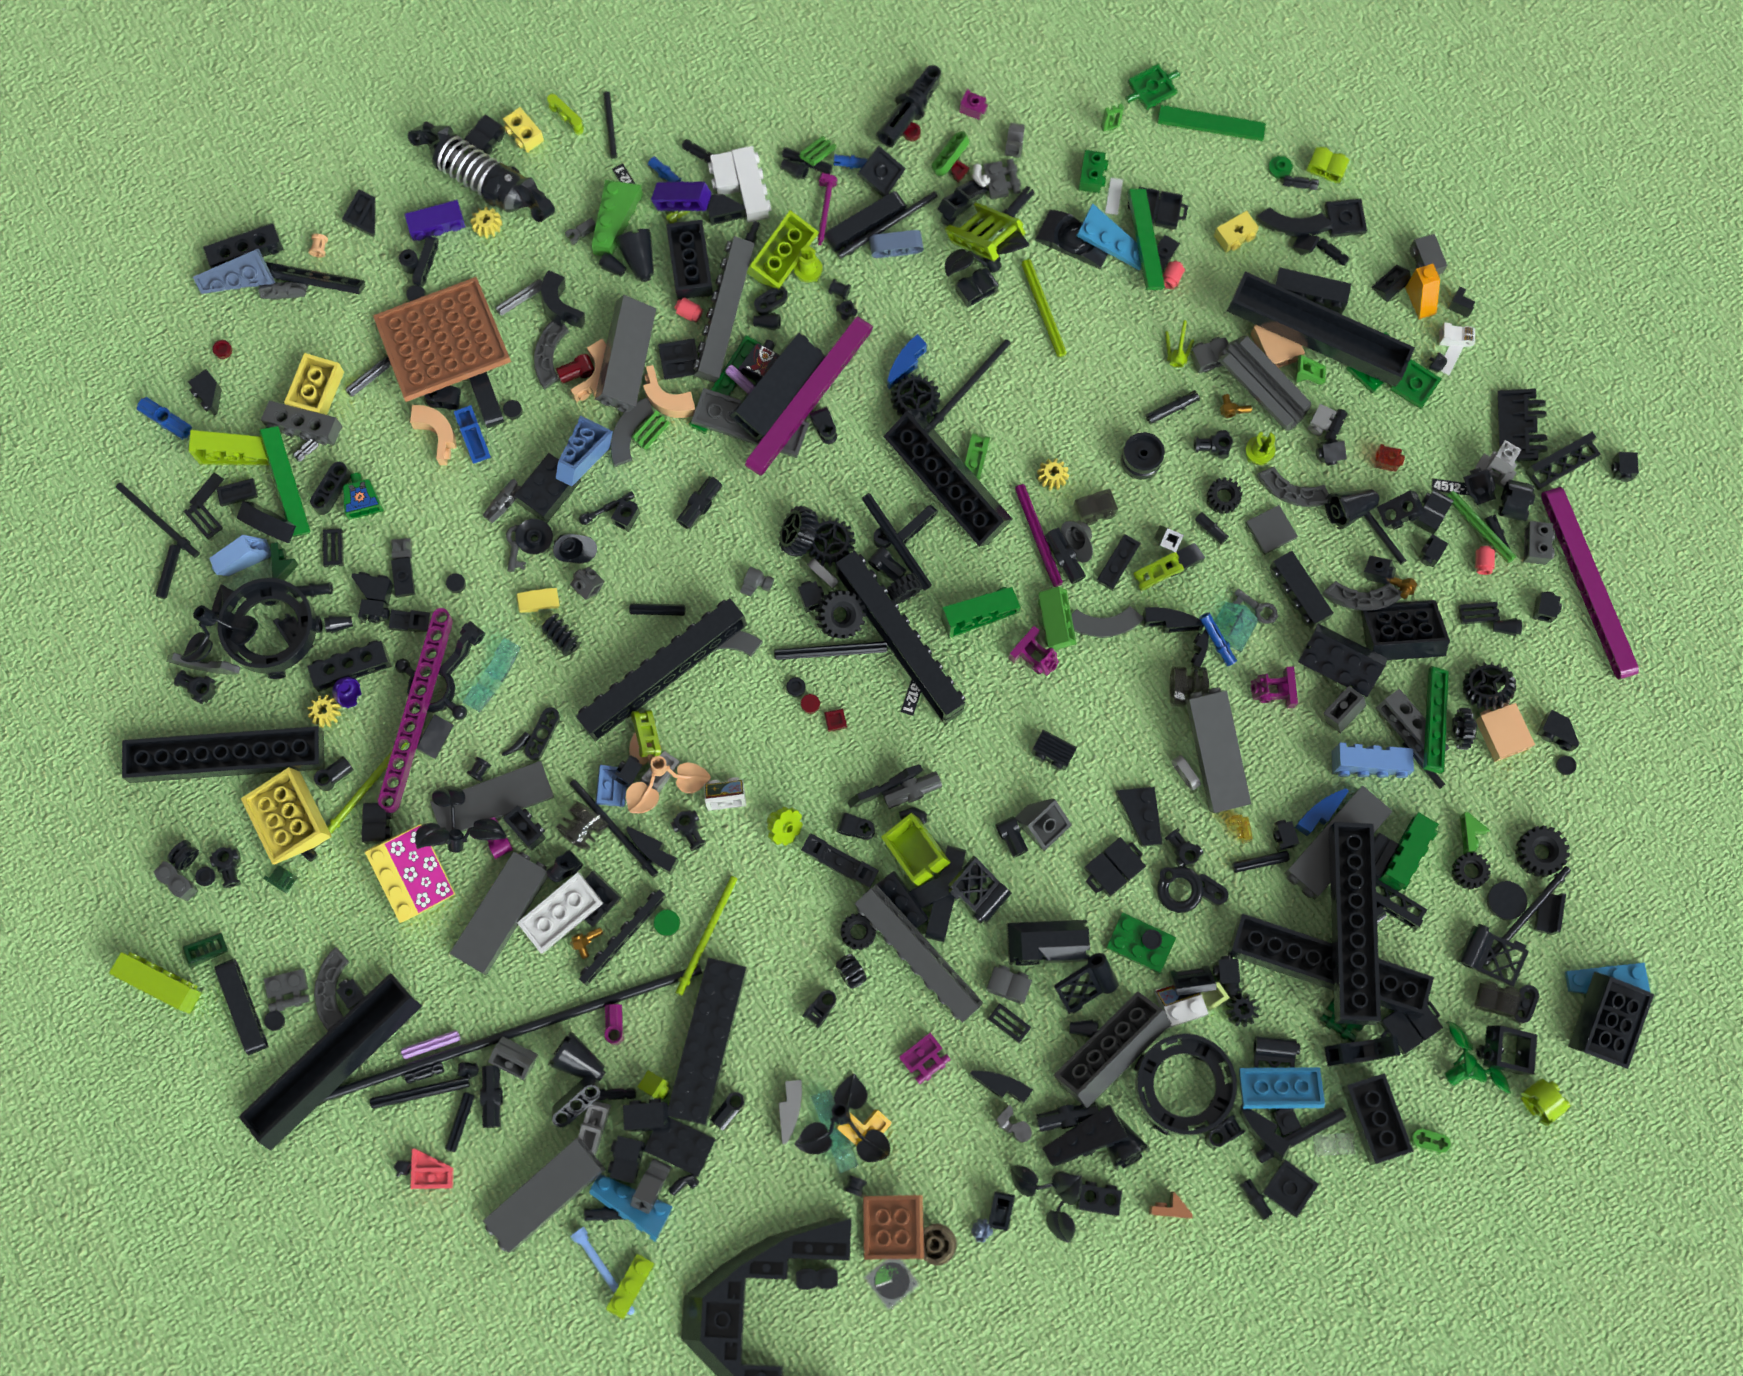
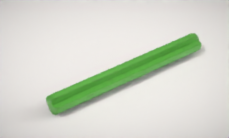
M1451 491L1447 495V497L1454 500L1452 505L1507 563L1512 562L1516 558V555L1455 491Z

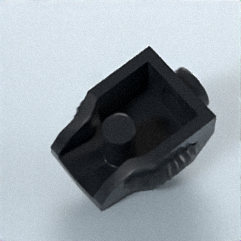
M1478 467L1470 470V474L1463 477L1467 492L1474 498L1477 505L1496 499L1494 492L1496 484L1488 469L1481 470Z

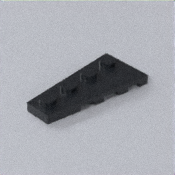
M1109 1104L1042 1149L1050 1164L1055 1167L1077 1159L1078 1156L1089 1155L1096 1152L1095 1150L1104 1147L1108 1148L1120 1141L1125 1142L1131 1139L1113 1107Z

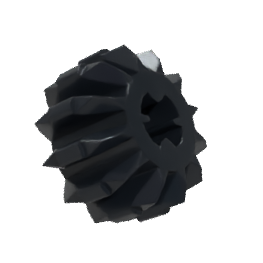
M852 954L844 955L836 962V968L849 988L859 987L866 981L865 971Z
M1238 993L1237 998L1231 996L1232 1002L1226 1003V1006L1231 1009L1226 1010L1225 1014L1232 1015L1228 1018L1229 1021L1236 1019L1235 1026H1239L1241 1022L1243 1027H1247V1022L1252 1025L1254 1023L1253 1018L1259 1017L1254 1012L1260 1009L1259 1006H1253L1257 1000L1249 1001L1250 994H1246L1243 998L1242 993ZM1241 1006H1244V1010L1246 1011L1243 1014H1240L1241 1010L1238 1009Z

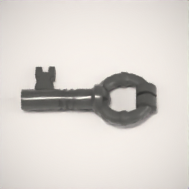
M518 525L512 526L506 533L507 541L511 546L507 568L509 572H515V568L525 570L523 565H526V562L517 561L519 547L516 541L511 539V533L516 532Z
M1239 588L1234 593L1237 596V600L1232 605L1236 604L1238 609L1240 603L1246 602L1255 609L1259 622L1273 624L1279 617L1277 609L1273 604L1267 602L1258 603ZM1264 607H1269L1273 611L1268 619H1264L1260 615Z

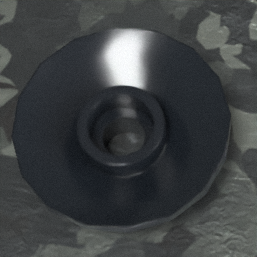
M528 519L518 526L515 540L517 546L523 552L537 555L545 552L550 547L553 541V533L551 527L545 521ZM536 536L538 540L532 541L531 538Z

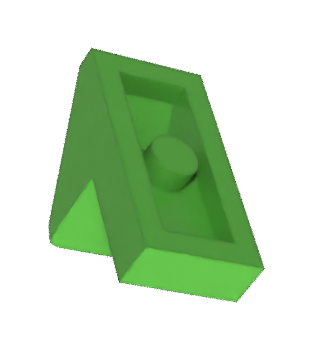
M1299 355L1296 366V383L1310 380L1319 385L1324 384L1326 366L1303 355Z
M1465 812L1460 816L1464 854L1477 851L1479 841L1475 835H1483L1490 831L1473 815Z

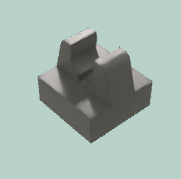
M410 538L391 540L393 560L412 558V540Z

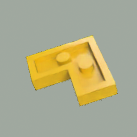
M877 1109L872 1112L863 1124L850 1113L851 1121L864 1137L872 1129L884 1133L892 1124ZM848 1123L836 1125L835 1128L854 1145L857 1146L862 1141Z

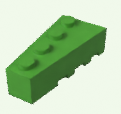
M605 180L592 241L594 255L603 256L604 253L614 255L618 247L615 240L627 229L632 214L635 213L638 202L643 197L641 185Z

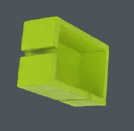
M910 813L881 836L911 881L918 886L930 880L934 876L933 872L939 873L951 863L931 834L928 833L921 820L913 813Z

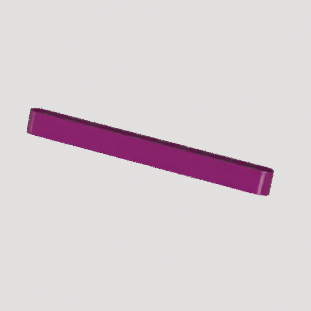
M859 316L853 320L745 462L747 468L759 476L765 473L873 330V325Z
M1560 486L1542 492V503L1550 522L1553 523L1557 539L1615 677L1620 680L1638 674V664L1564 489Z
M438 608L432 614L379 794L378 804L388 813H394L400 807L453 625L451 615L444 608ZM447 616L444 622H439L440 617ZM436 634H441L439 640H433ZM431 652H436L435 657L428 658ZM426 670H431L430 675L423 677V673ZM426 688L422 695H417L419 689ZM420 706V710L417 713H412L414 707ZM409 725H415L414 730L407 732ZM409 743L408 749L401 750L403 744ZM404 761L403 767L396 769L397 763ZM394 780H398V785L394 788H391V782ZM388 799H393V803L390 806H385V802Z

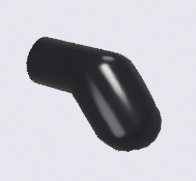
M912 807L899 811L901 820L910 813H913L923 824L928 821L927 813L919 808Z

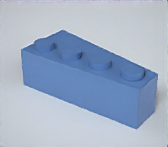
M580 415L573 434L570 436L568 444L558 461L556 479L573 486L610 449L613 431Z
M1339 743L1331 751L1332 774H1338L1339 777L1357 774L1358 777L1377 775L1379 778H1386L1389 775H1396L1397 778H1407L1408 775L1414 772L1413 748L1387 747L1386 750H1382V747L1377 745L1363 748L1362 744H1353L1354 746L1346 747V743Z

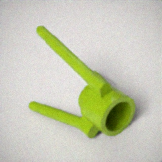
M1186 320L1183 321L1178 349H1174L1172 353L1169 332H1165L1167 361L1170 362L1172 367L1181 368L1184 367V364H1187V359L1194 343V339H1191L1184 354L1182 348Z

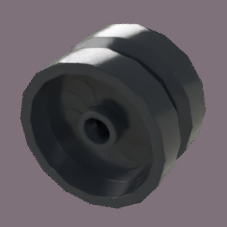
M1141 432L1131 436L1125 443L1121 456V465L1125 473L1139 480L1155 476L1164 459V445L1158 437L1151 433Z

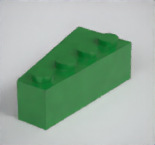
M1003 587L993 593L983 594L979 597L942 607L941 620L948 637L952 638L1020 613L1021 606L1013 587Z

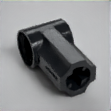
M882 546L867 560L875 570L882 571L894 582L897 579H901L907 571Z
M342 756L326 769L317 771L314 775V781L322 791H330L338 781L354 771L346 758ZM329 777L326 783H320L322 778Z
M1014 816L995 824L999 836L1005 841L1013 858L1028 852V848L1020 834V827Z
M739 1092L730 1093L724 1103L711 1117L710 1120L722 1131L725 1130L738 1112L745 1106L746 1100L743 1094ZM737 1095L741 1098V1104L738 1107H733L731 1099Z

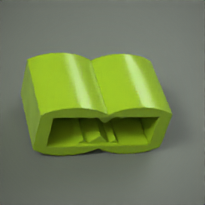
M1316 147L1306 171L1315 176L1324 177L1331 182L1340 183L1350 159L1342 153H1332L1326 147Z

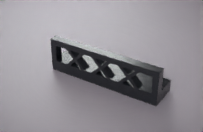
M1592 431L1533 464L1525 473L1537 490L1544 488L1600 456V452L1593 444V441L1597 438ZM1588 446L1593 455H1582L1583 448ZM1567 457H1576L1577 463L1575 465L1566 463ZM1552 466H1562L1561 473L1551 472ZM1538 473L1547 475L1546 481L1540 484L1535 475Z
M1376 879V887L1380 886L1385 892V896L1376 892L1377 904L1381 905L1386 913L1412 929L1416 930L1424 921L1422 918L1427 909ZM1397 896L1401 899L1403 907L1392 902L1390 898ZM1414 907L1421 912L1417 917L1409 912L1407 908Z

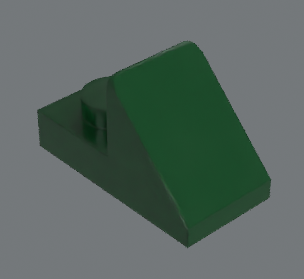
M278 542L270 543L272 578L286 580L297 568L298 563L295 559H286V551Z

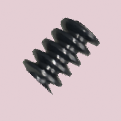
M556 613L544 622L542 632L547 634V638L552 640L554 645H557L558 650H562L564 656H568L577 650L582 642H576L579 638L578 635L572 637L573 629L568 632L566 631L569 625L562 626L563 619L557 621L559 614Z

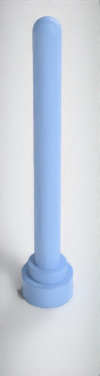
M582 1227L570 1237L574 1243L581 1244L612 1292L615 1293L619 1285L588 1241L587 1230L585 1227ZM633 1306L630 1307L627 1314L632 1315L634 1313Z

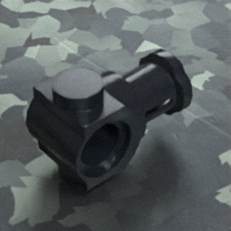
M1226 430L1217 431V434L1210 435V438L1195 436L1194 452L1210 451V454H1214L1218 458H1228L1233 442L1232 437ZM1219 442H1224L1227 446L1222 447Z
M181 670L174 679V685L187 689V692L193 695L192 700L199 704L207 703L215 695L216 686L214 684L216 681L208 676L204 678L192 677L186 674V671ZM207 687V691L200 694L201 689Z
M695 810L678 813L673 822L670 823L675 833L680 832L682 837H686L691 846V851L697 850L707 843L698 832L699 826L697 821L700 819ZM682 818H689L690 823L683 826L680 824Z
M1179 828L1167 835L1165 840L1169 841L1175 849L1174 853L1177 856L1175 863L1177 866L1191 867L1204 852L1198 844L1194 845L1190 841L1186 842L1179 833ZM1185 853H1191L1194 860L1188 861L1185 858Z
M220 847L214 853H211L212 856L209 857L212 867L217 866L218 873H222L224 880L223 888H232L241 884L235 870L238 868V860L241 859L238 848ZM228 853L227 861L222 862V856Z

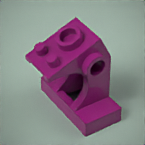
M1033 626L1010 652L1008 659L1015 663L1019 657H1022L1032 666L1034 672L1039 675L1042 673L1048 676L1050 672L1057 668L1059 663L1057 653L1053 648L1046 650L1035 640L1040 630ZM1035 650L1044 656L1040 662L1031 657Z
M1294 666L1286 667L1282 678L1270 679L1268 674H1262L1251 681L1250 689L1253 700H1259V703H1269L1271 700L1286 699L1287 709L1297 706L1298 697ZM1268 685H1277V693H1270Z

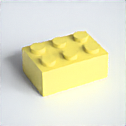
M304 353L284 401L285 405L327 415L344 374L341 365L334 361Z

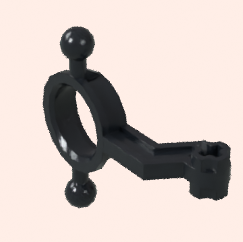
M471 621L464 624L460 631L462 636L457 641L455 652L440 667L438 674L446 680V692L439 701L429 704L427 713H435L448 707L452 711L453 717L457 720H462L467 716L466 707L456 705L452 701L455 696L456 687L451 674L469 655L472 644L474 646L479 644L486 634ZM402 658L396 661L395 668L397 672L406 673L410 676L407 689L409 695L416 671L410 667V662L407 659ZM426 670L423 675L431 673V670Z

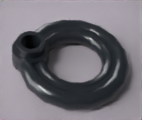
M1183 866L1165 867L1160 872L1157 885L1158 898L1169 911L1186 913L1196 908L1203 896V883L1199 875L1190 868ZM1167 872L1172 873V877L1170 879L1166 878ZM1176 878L1186 879L1191 885V895L1184 901H1176L1169 894V885Z

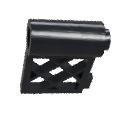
M975 856L968 861L948 885L950 887L949 893L955 899L960 898L972 910V917L980 924L982 922L987 923L1012 894ZM974 864L978 866V875H971V868ZM989 877L992 882L987 887L982 888L983 878ZM978 878V888L970 889V879ZM961 880H966L965 890H959L956 887ZM977 892V899L972 904L970 902V893Z
M1482 924L1473 926L1458 963L1514 987L1529 950L1525 949L1527 945L1514 940V943L1500 938L1489 932L1490 928ZM1493 941L1500 942L1504 951L1494 954L1491 948ZM1517 950L1522 952L1519 961L1512 962L1509 951ZM1505 953L1509 964L1499 967L1496 956ZM1492 958L1496 967L1492 971L1482 968L1485 960ZM1511 967L1513 972L1511 981L1503 977L1502 969Z
M1095 953L1089 957L1085 966L1053 986L1068 1014H1074L1081 1010L1083 1005L1100 994H1110L1116 991L1119 983L1106 956L1103 953ZM1086 973L1088 974L1085 981H1079L1081 976ZM1071 985L1068 992L1061 991L1065 986ZM1076 986H1082L1080 993H1074ZM1088 987L1095 988V990H1093L1089 994H1085ZM1071 997L1077 998L1076 1002L1070 1006L1068 1005Z
M1255 1036L1253 1043V1068H1258L1259 1060L1267 1061L1271 1068H1276L1282 1062H1289V1068H1295L1296 1055L1300 1054V1043H1297L1294 1038Z

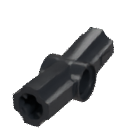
M1093 1102L1088 1108L1083 1104L1077 1106L1070 1104L1058 1107L1057 1110L1036 1114L1040 1132L1057 1128L1075 1127L1099 1110L1096 1102Z

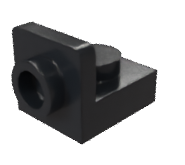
M1276 1108L1277 1111L1272 1113L1282 1136L1301 1128L1294 1108Z

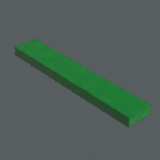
M1165 105L1160 106L1157 123L1262 142L1266 129L1265 122Z
M1129 189L1127 195L1146 290H1163L1165 285L1146 189Z
M745 335L711 390L730 396L737 383L725 373L726 369L730 365L738 369L757 343L761 345L762 343ZM691 421L689 423L690 427L703 434H706L708 431L707 428L692 424Z
M279 426L260 429L259 434L285 519L296 526L292 537L310 534L309 524Z
M1431 666L1428 668L1423 769L1442 774L1445 766L1449 671Z

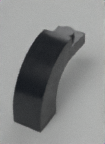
M548 270L541 285L542 306L546 315L561 327L567 322L571 326H577L582 329L585 324V312L570 307L560 300V296L566 288L565 277Z
M1397 1035L1324 1046L1328 1067L1370 1062L1401 1055Z

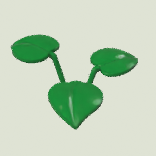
M1450 1021L1445 1022L1448 1024L1454 1041L1463 1048V1053L1453 1063L1454 1066L1445 1072V1077L1449 1083L1455 1086L1464 1079L1468 1080L1469 1078L1486 1082V1074H1489L1497 1087L1511 1094L1504 1073L1501 1070L1490 1067L1484 1070L1476 1058L1468 1052V1050H1473L1468 1034L1459 1025Z

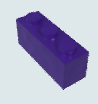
M701 181L657 182L651 201L658 211H706L712 193L707 184Z
M458 200L405 214L409 233L413 241H422L428 236H440L446 232L459 231L461 228L466 227Z

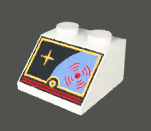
M737 777L729 778L726 782L711 780L708 784H704L707 810L712 811L746 806L743 779L739 780Z
M1173 985L1154 991L1159 1007L1165 1012L1172 1023L1167 1029L1208 1015L1200 992L1177 996Z

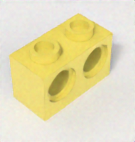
M521 107L503 118L505 132L509 136L512 135L515 138L516 145L520 149L523 148L526 153L544 141L540 129Z

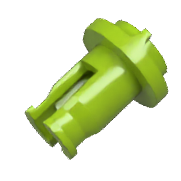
M806 246L801 248V257L794 267L795 276L803 282H817L823 271V265L815 255L816 251L812 247Z
M1261 431L1257 436L1248 441L1245 447L1248 462L1256 465H1265L1273 459L1276 451L1273 433H1269L1268 437L1262 436L1263 432Z

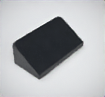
M1396 264L1372 286V289L1388 302L1408 284L1411 279V272Z
M434 715L417 745V750L436 759L454 725Z

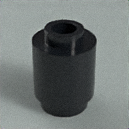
M403 250L399 254V262L406 273L414 274L419 259L413 250Z

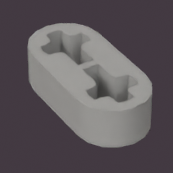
M815 558L807 564L830 587L834 588L839 583V580Z
M1179 755L1172 760L1174 768L1190 790H1194L1201 785L1199 778L1183 756Z

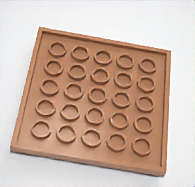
M477 277L373 315L406 402L511 362Z

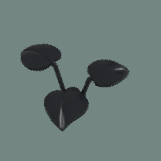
M984 220L979 221V223H976L967 232H971ZM994 223L990 224L978 236L984 235L994 226ZM1014 231L997 246L996 251L999 258L995 261L985 257L982 260L972 251L966 252L965 249H958L947 257L945 273L949 277L953 273L966 269L973 263L974 258L982 263L983 267H987L991 273L997 272L1002 266L1000 254H1007L1029 247V243L1022 233Z
M220 584L212 610L203 605L195 609L193 617L200 622L199 626L202 627L205 633L199 632L190 639L183 656L180 658L181 660L197 662L204 659L210 653L213 642L209 639L210 633L205 626H213L216 622L234 630L231 634V640L236 645H244L255 635L258 629V621L252 616L240 617L237 620L236 627L218 619L224 602L234 592L233 590Z
M445 786L433 792L432 801L441 807H451L452 830L449 833L445 827L441 828L437 823L423 824L416 832L415 844L416 848L420 849L446 843L450 852L458 853L463 850L464 842H467L469 834L470 837L477 840L505 839L506 834L501 825L492 819L475 821L473 827H469L465 835L461 830L456 829L454 805H461L465 802V793L458 787Z
M854 1073L846 1078L835 1092V1105L831 1110L833 1118L830 1119L829 1131L825 1124L813 1122L804 1128L795 1142V1146L807 1154L818 1155L825 1153L833 1144L829 1135L833 1132L834 1124L845 1125L848 1123L862 1140L857 1144L856 1151L863 1161L877 1162L886 1159L891 1151L890 1143L881 1131L869 1130L864 1137L850 1119L849 1109L856 1110L861 1108L868 1098L865 1086Z
M1021 1165L1011 1166L1013 1183L1016 1189L1024 1196L1032 1197L1035 1195L1036 1190L1053 1186L1057 1195L1062 1200L1057 1206L1056 1211L1050 1210L1047 1213L1048 1227L1058 1239L1067 1243L1072 1242V1238L1075 1235V1223L1067 1213L1061 1212V1208L1064 1203L1073 1205L1078 1201L1082 1187V1176L1066 1172H1056L1052 1177V1183L1039 1186L1037 1185L1038 1177L1031 1169Z

